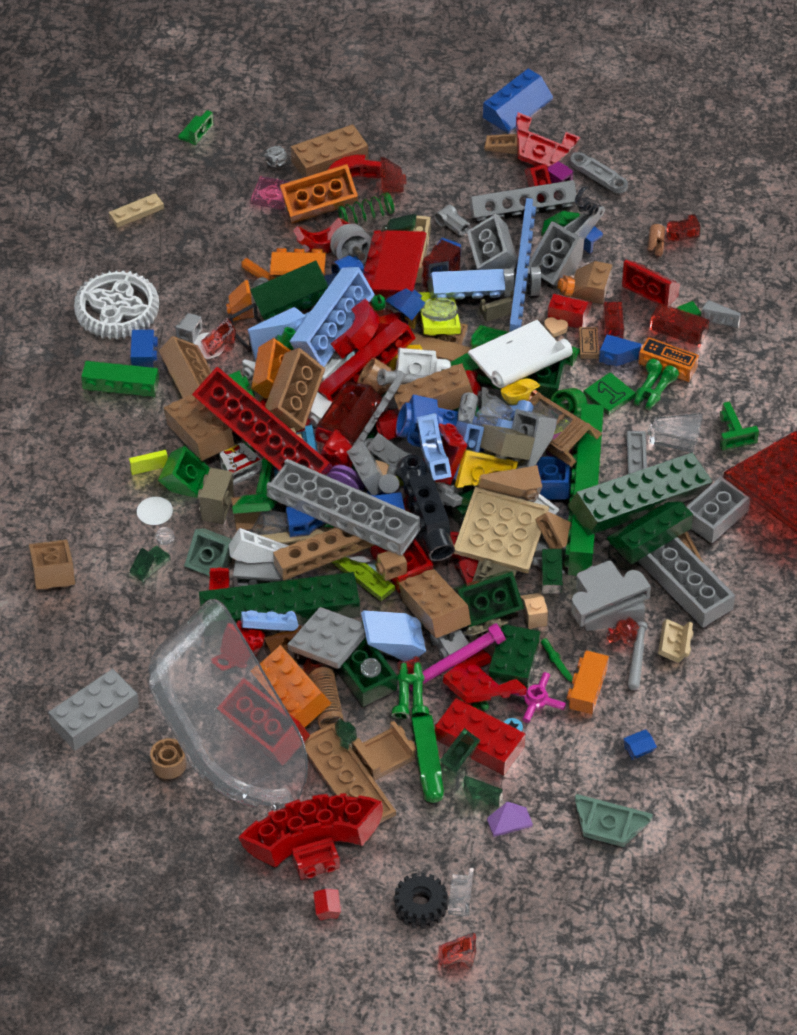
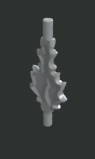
M399 372L354 445L365 441L381 413L387 407L406 377L404 372Z

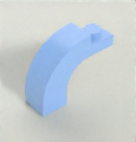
M436 414L416 417L420 444L428 473L432 474L433 480L452 477L449 459L444 452Z

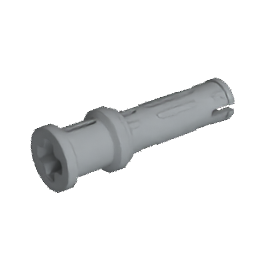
M380 369L377 374L378 384L381 386L392 384L400 371L394 370L392 372ZM406 374L401 384H407L428 375Z

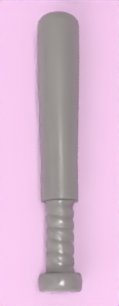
M637 622L636 624L637 638L634 643L627 685L630 690H637L640 686L644 634L648 628L645 622Z

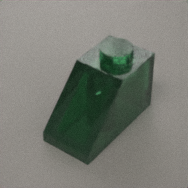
M410 214L390 219L387 225H383L381 232L386 230L413 231L417 215Z
M464 728L440 759L441 764L458 776L470 761L481 740Z

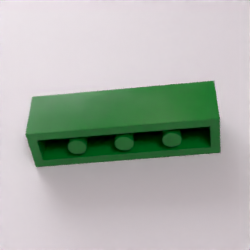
M85 361L81 376L82 388L90 391L155 397L159 384L158 368Z

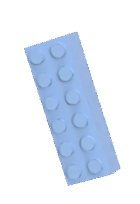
M347 267L339 271L290 340L294 350L301 348L323 367L336 351L330 343L345 333L355 320V314L351 309L365 298L370 302L375 295L359 267Z

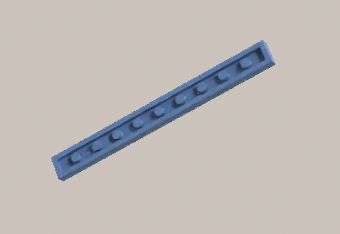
M526 198L510 332L522 326V319H519V317H523L524 307L521 304L524 305L525 294L522 291L526 292L527 281H524V279L528 278V268L525 267L529 266L530 256L527 255L531 254L532 243H529V241L532 242L533 231H530V229H534L535 219L532 217L536 215V206H533V199Z

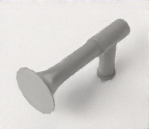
M390 465L387 474L380 478L379 486L385 493H393L399 487L395 465Z

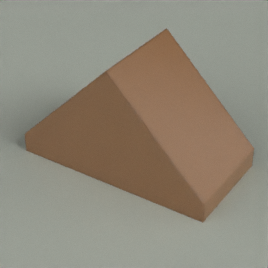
M549 511L535 519L550 549H562L567 545L571 522Z

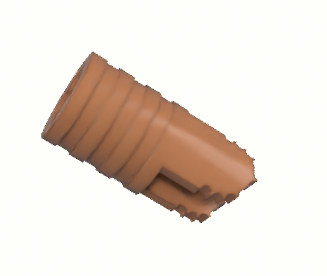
M654 224L649 229L647 250L653 251L655 248V255L657 257H661L663 254L665 227L663 225Z

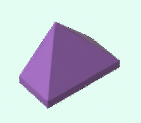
M506 802L487 818L493 837L533 827L527 808L510 802Z

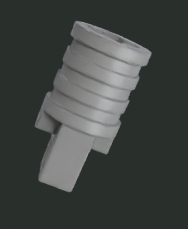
M468 392L461 396L458 421L472 423L478 402V397L475 394Z

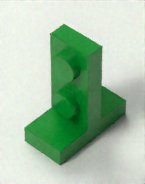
M730 401L724 402L722 411H720V418L722 422H725L727 432L721 433L720 447L722 451L758 443V427L752 426L742 429Z

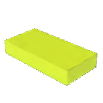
M166 450L129 458L131 474L135 475L164 468L168 459Z

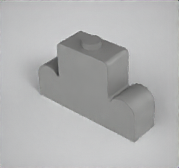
M611 561L591 566L577 574L576 588L579 592L575 593L572 597L571 612L580 627L649 599L651 585L644 575L637 570L628 571L622 577Z

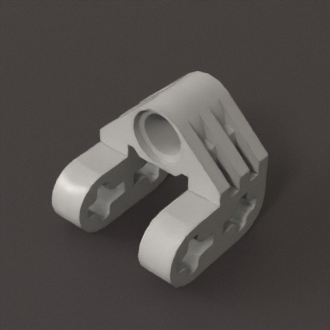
M518 263L510 268L503 269L505 281L504 298L510 297V292L515 287ZM526 266L525 268H528V278L524 279V281H527V285H529L530 296H540V267Z

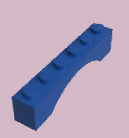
M401 492L371 495L405 510ZM286 507L290 537L309 535L315 529L325 524V522L294 508Z

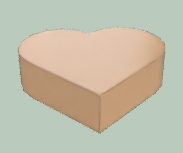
M550 317L545 320L544 328L555 338L567 332L568 323L565 320H557Z

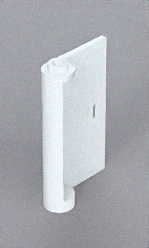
M535 320L468 351V354L495 386L503 388L571 356L572 347L566 339L556 341L541 323Z

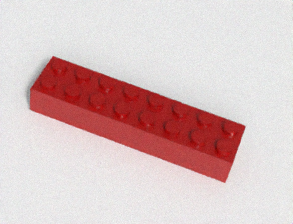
M218 366L193 392L192 395L198 402L278 471L285 465L286 459L323 475H326L332 469L330 462Z

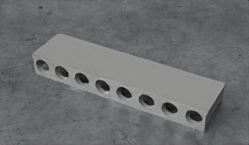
M289 459L285 460V465L272 482L267 484V497L399 556L404 554L421 530L419 516Z

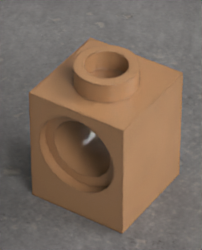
M390 551L377 555L376 570L379 575L382 574L385 581L407 574V561L403 555L399 556Z

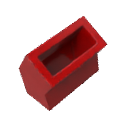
M322 889L313 892L316 915L320 921L337 919L341 913L338 889Z

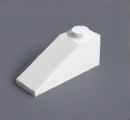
M239 528L229 543L230 557L237 561L246 563L274 562L273 552L288 545Z

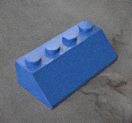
M528 68L483 103V118L509 134L516 128L518 112L531 117L553 100V95L543 78Z

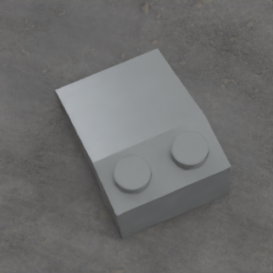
M516 409L512 429L535 438L530 459H521L516 469L536 465L553 439L557 419L531 411Z

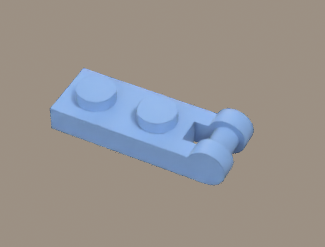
M253 610L241 612L242 628L294 631L298 628L296 614L292 611H288L286 614H277L276 612L258 613Z

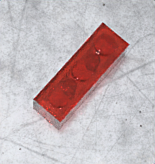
M659 303L651 316L650 330L700 347L708 334L710 320Z

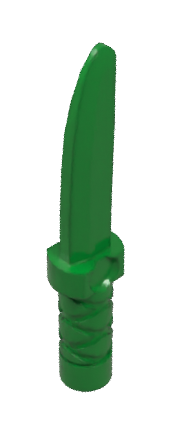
M547 638L541 640L540 643L548 652L550 661L572 683L573 677L561 661L560 654L554 650Z

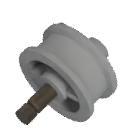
M346 224L334 232L331 237L330 248L338 260L349 255L351 257H358L363 264L367 260L371 237L361 226Z

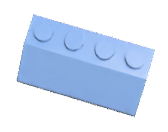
M503 269L432 272L427 281V287L431 298H436L437 300H445L447 297L464 299L465 296H472V298L477 299L486 295L496 298L500 297L505 291Z

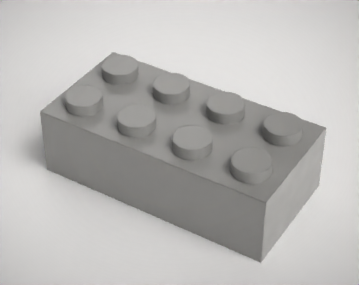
M111 669L48 712L50 726L76 751L139 708L138 695L114 669Z

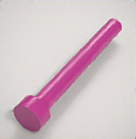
M498 624L488 627V633L422 671L425 676L423 685L494 642L498 645L504 642L506 638ZM409 685V688H410V690H411V692H412V691H413V685Z

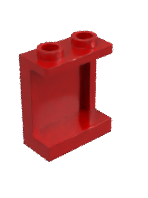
M439 423V430L444 436L442 445L449 459L452 477L434 480V482L451 485L468 445L458 432L456 426L449 423L446 425Z

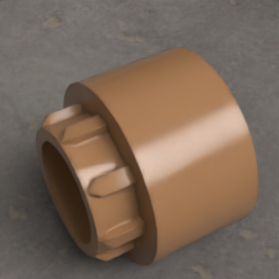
M372 358L362 370L357 385L373 395L376 393L382 395L389 389L391 384L379 385L377 374L380 369L390 371L391 368L376 358Z
M166 738L159 740L152 746L150 751L153 772L163 779H174L185 771L187 766L186 751L180 741Z

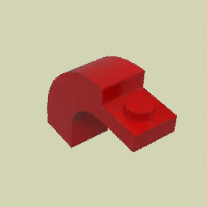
M366 155L343 157L335 161L328 168L330 170L347 164L352 178L368 177L381 179L382 162L366 160Z
M338 217L331 226L321 232L312 233L299 226L293 232L296 235V241L302 245L305 252H312V249H323L322 253L328 254L332 252L330 241L334 232L341 226L350 223Z
M366 298L351 309L355 314L352 326L330 343L342 359L356 348L360 351L377 331L379 316Z

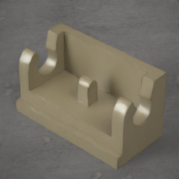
M514 290L510 292V297L488 304H485V299L480 301L479 310L486 322L511 314Z

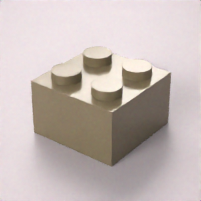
M487 424L482 425L484 430L480 447L484 449L485 453L505 460L507 457H510L511 460L521 462V459H530L535 440L534 437L511 428Z
M210 468L208 475L205 474L203 489H200L198 492V500H200L199 512H201L202 521L224 525L232 504L231 498H234L233 472Z

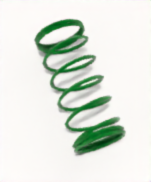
M386 192L380 195L379 200L375 196L371 198L370 202L367 199H363L362 206L357 201L354 202L353 208L349 204H346L345 207L339 206L338 215L339 218L343 219L342 210L345 221L349 223L346 213V206H349L353 211L355 223L358 225V219L354 211L355 203H358L361 207L365 222H367V217L363 209L364 201L369 203L374 219H376V215L372 207L373 198L378 201L383 217L385 214L381 205V196L384 195L385 207L391 215L395 212L394 203L391 195Z

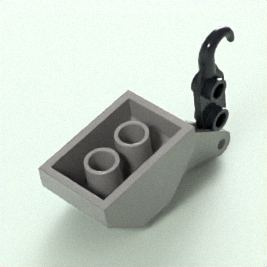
M588 186L582 187L575 197V204L583 214L565 227L552 221L529 262L528 267H540L541 278L557 286L559 278H562L563 275L571 276L575 272L582 259L584 239L605 212V207L599 205L595 200L588 197L582 198L583 193L589 189Z

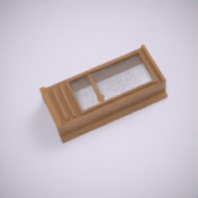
M539 392L529 400L534 406L532 412L557 419L553 439L545 450L571 467L576 460L569 453V450L585 433L596 439L602 435L599 430L592 427L589 423L584 422Z

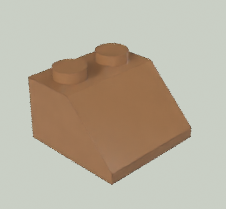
M594 261L577 269L574 276L575 287L571 297L604 304L611 282L612 264Z

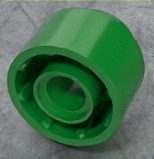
M577 388L558 390L551 398L552 402L576 417L577 411H581V404H587L584 393ZM551 411L554 417L558 419L559 415Z

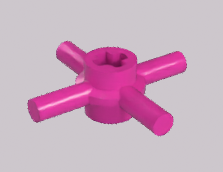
M543 672L539 683L530 686L526 695L520 696L524 698L528 706L522 719L523 722L530 723L534 712L543 709L545 705L564 711L566 703L549 698L545 690L550 678L549 673Z

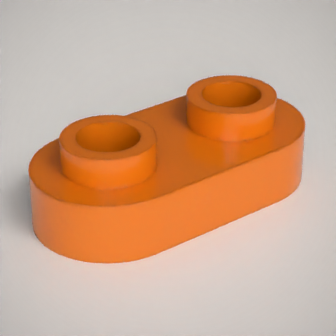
M563 275L558 280L557 288L560 289V293L563 296L571 297L575 287V280L571 276Z

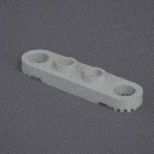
M583 152L572 153L570 165L615 193H624L628 189L626 178L619 176L618 173L592 157H588ZM620 183V184H622L623 186H621V187L619 186V187H618V186H616L615 184Z

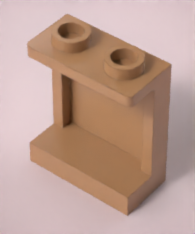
M395 721L390 722V729L363 743L359 738L352 741V750L374 781L415 760V744L412 740L407 739L404 729L398 726Z

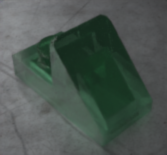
M157 545L149 552L141 548L129 571L144 583L171 560L170 555Z
M464 776L463 791L473 812L480 800L488 805L500 806L503 798V789L469 776Z

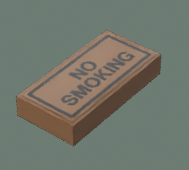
M579 327L580 359H599L598 327Z

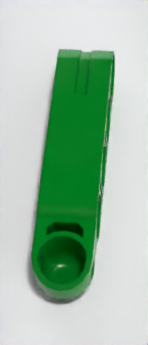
M432 715L411 717L423 798L430 803L440 802L444 798V787Z

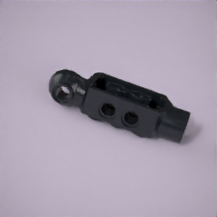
M409 454L401 458L396 466V473L404 483V492L407 495V498H405L406 506L408 509H411L412 514L420 517L421 530L417 535L419 540L423 541L429 558L433 561L444 560L455 552L450 534L449 519L432 474H428L427 464L419 456Z

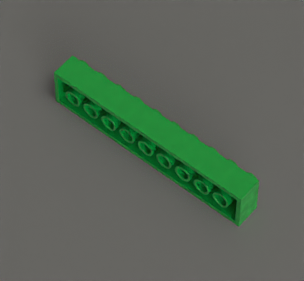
M581 404V411H577V417L602 433L604 405ZM585 433L574 445V451L578 452H574L573 455L576 462L573 464L572 480L575 481H571L570 495H575L578 491L598 485L602 435L596 439ZM569 507L568 521L571 522L570 525L572 526L569 528L565 555L568 556H565V567H568V575L577 576L579 572L587 570L592 566L595 534H587Z

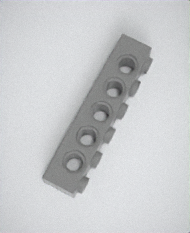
M572 180L469 197L472 219L477 218V221L488 219L487 216L495 214L500 218L505 217V213H511V216L522 214L521 211L525 210V206H522L519 202L521 196L533 199V206H536V212L542 207H545V210L556 209L555 205L562 204V207L573 206L576 197L575 183ZM555 191L561 194L560 200L554 198ZM538 194L543 195V203L537 201L536 197ZM504 199H507L510 202V207L508 209L504 208L502 205ZM486 202L492 203V211L486 210Z

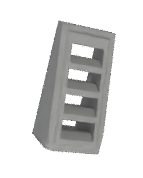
M708 300L702 308L701 320L738 328L741 313Z

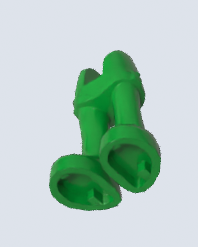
M649 359L646 363L648 376L643 385L637 389L634 404L640 406L646 397L648 401L645 409L650 411L660 401V396L665 388L677 380L679 371L675 367L668 365L662 372V364L656 359ZM661 375V379L658 382L655 389H651L655 381Z
M415 662L414 674H408L407 663H401L397 679L399 682V703L392 708L391 716L397 719L410 718L409 685H413L412 717L430 715L429 708L423 705L422 686L425 676L422 673L421 663Z

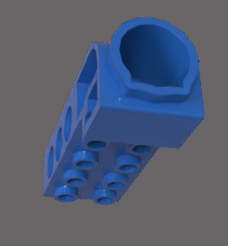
M412 395L409 403L405 402L399 411L396 422V434L398 437L407 438L411 445L421 448L416 417L435 413L438 425L439 423L445 425L449 423L456 426L458 412L438 408L437 399ZM474 415L471 424L496 426L498 420ZM440 432V437H441V442H442L444 436H443L442 433ZM480 447L479 452L485 453L484 449Z

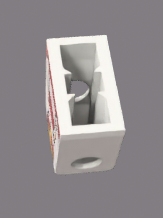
M244 443L232 446L219 454L222 470L233 472V485L261 472L262 460Z

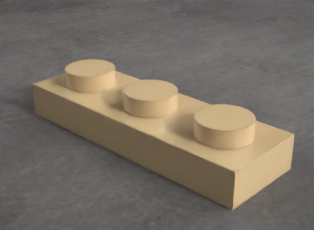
M155 193L110 211L109 217L118 228L163 210L164 204Z

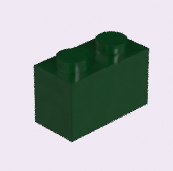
M542 549V594L562 593V549Z

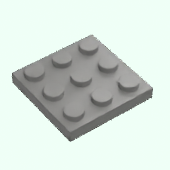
M320 607L287 644L288 650L339 669L366 637L364 624Z

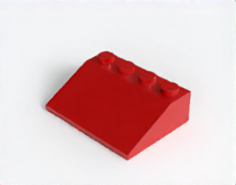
M386 230L372 236L363 275L373 290L374 296L382 295L386 301L387 298L405 288L411 292L414 290L427 235L425 231Z

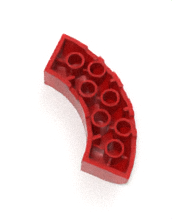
M340 793V795L328 796V794L312 796V799L302 802L298 799L285 804V808L268 812L266 818L260 822L256 820L238 838L242 846L253 857L273 867H277L292 854L293 848L332 837L333 841L350 842L363 846L379 826L383 814V804L380 800L362 795L358 797H350L346 793Z

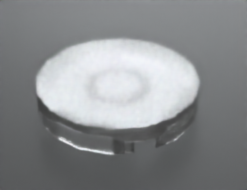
M436 298L434 301L428 299L424 301L425 305L421 308L422 315L434 321L451 320L458 313V307L455 306L456 303L447 298Z

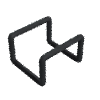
M256 303L247 306L229 318L230 332L250 352L252 351L250 339L248 345L234 331L233 318L254 307V318L258 323H261L262 321L258 318Z

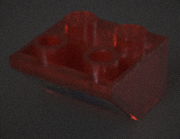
M443 239L438 245L433 247L432 252L425 256L422 262L424 287L427 288V281L432 272L460 271V247Z

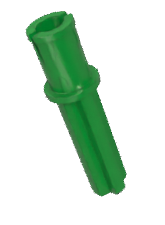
M262 459V468L256 494L267 493V484L270 482L274 466L266 459Z

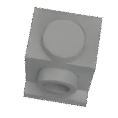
M188 313L185 319L181 320L180 325L175 327L177 338L194 344L203 329L201 317Z

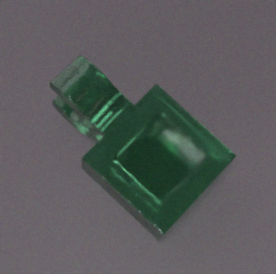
M339 719L335 724V732L341 738L340 745L348 750L349 743L352 745V741L354 742L357 739L356 728L350 722H344Z

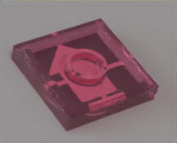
M260 176L250 199V204L284 210L286 205L280 185L291 181Z

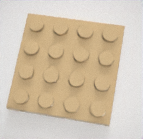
M475 487L455 544L454 554L480 561L485 559L491 561V563L528 574L542 534L535 519L548 512L549 506Z

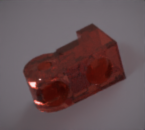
M688 215V219L681 221H670L667 224L666 238L669 241L677 242L700 237L701 226L696 215Z

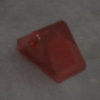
M226 318L200 342L211 356L225 344L233 349L236 329L231 321Z
M474 932L439 945V965L445 968L461 961L469 967L473 966L476 956V934Z

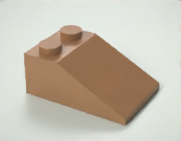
M536 465L483 474L480 476L477 487L535 502L541 492L542 484L538 466Z
M67 539L29 544L36 589L48 590L51 587L66 588L70 585H75L73 561Z

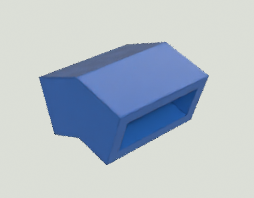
M646 729L623 738L624 748L628 751L632 760L651 753L657 748L653 737Z

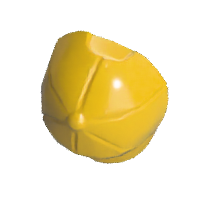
M521 379L503 387L501 393L503 399L508 404L517 405L520 400L529 401L531 392L538 388L540 384L532 379Z

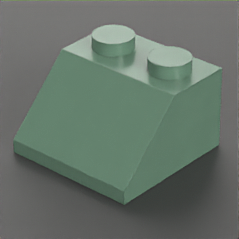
M205 528L196 529L184 566L209 575L210 568H227L233 559L230 557L229 543L232 539Z

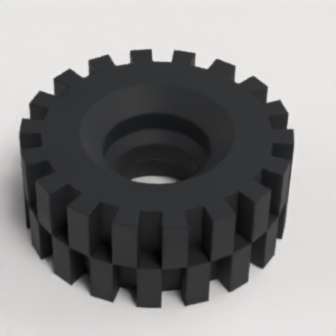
M421 872V876L413 873L412 878L406 876L404 877V882L400 881L398 883V888L396 887L394 895L396 914L398 913L400 921L404 919L405 925L408 926L409 923H412V928L416 929L417 925H421V929H426V925L429 924L431 928L434 926V921L439 923L441 922V916L444 917L446 915L448 897L444 884L441 885L439 878L434 880V875L432 874L426 877V873ZM425 895L429 898V902L417 904L413 902V897Z

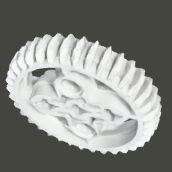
M116 270L113 273L109 271L107 274L102 272L100 276L95 275L94 279L89 278V282H84V286H80L75 296L74 310L81 327H84L85 331H89L90 334L94 333L96 337L101 335L102 339L108 337L109 340L111 338L118 340L119 337H123L125 340L126 336L132 337V330H145V328L150 327V324H153L159 311V296L153 284L148 279H145L143 275L132 274L131 271L125 273L124 270L122 272ZM133 289L146 296L148 305L143 304L139 297L133 296ZM86 304L90 305L94 312L100 314V321L94 319L86 312ZM122 319L130 320V321L121 323Z

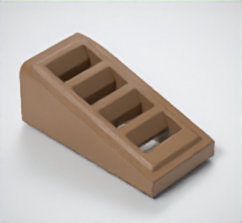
M487 135L484 148L486 151L518 154L517 135Z

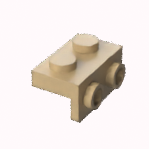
M666 619L662 623L658 654L677 663L688 657L691 652L690 640L693 636V623L688 622L682 626Z

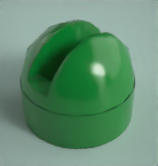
M382 295L373 296L371 300L373 309L380 311L385 308L386 301Z

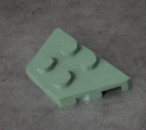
M579 794L575 796L583 837L624 847L653 819V814Z

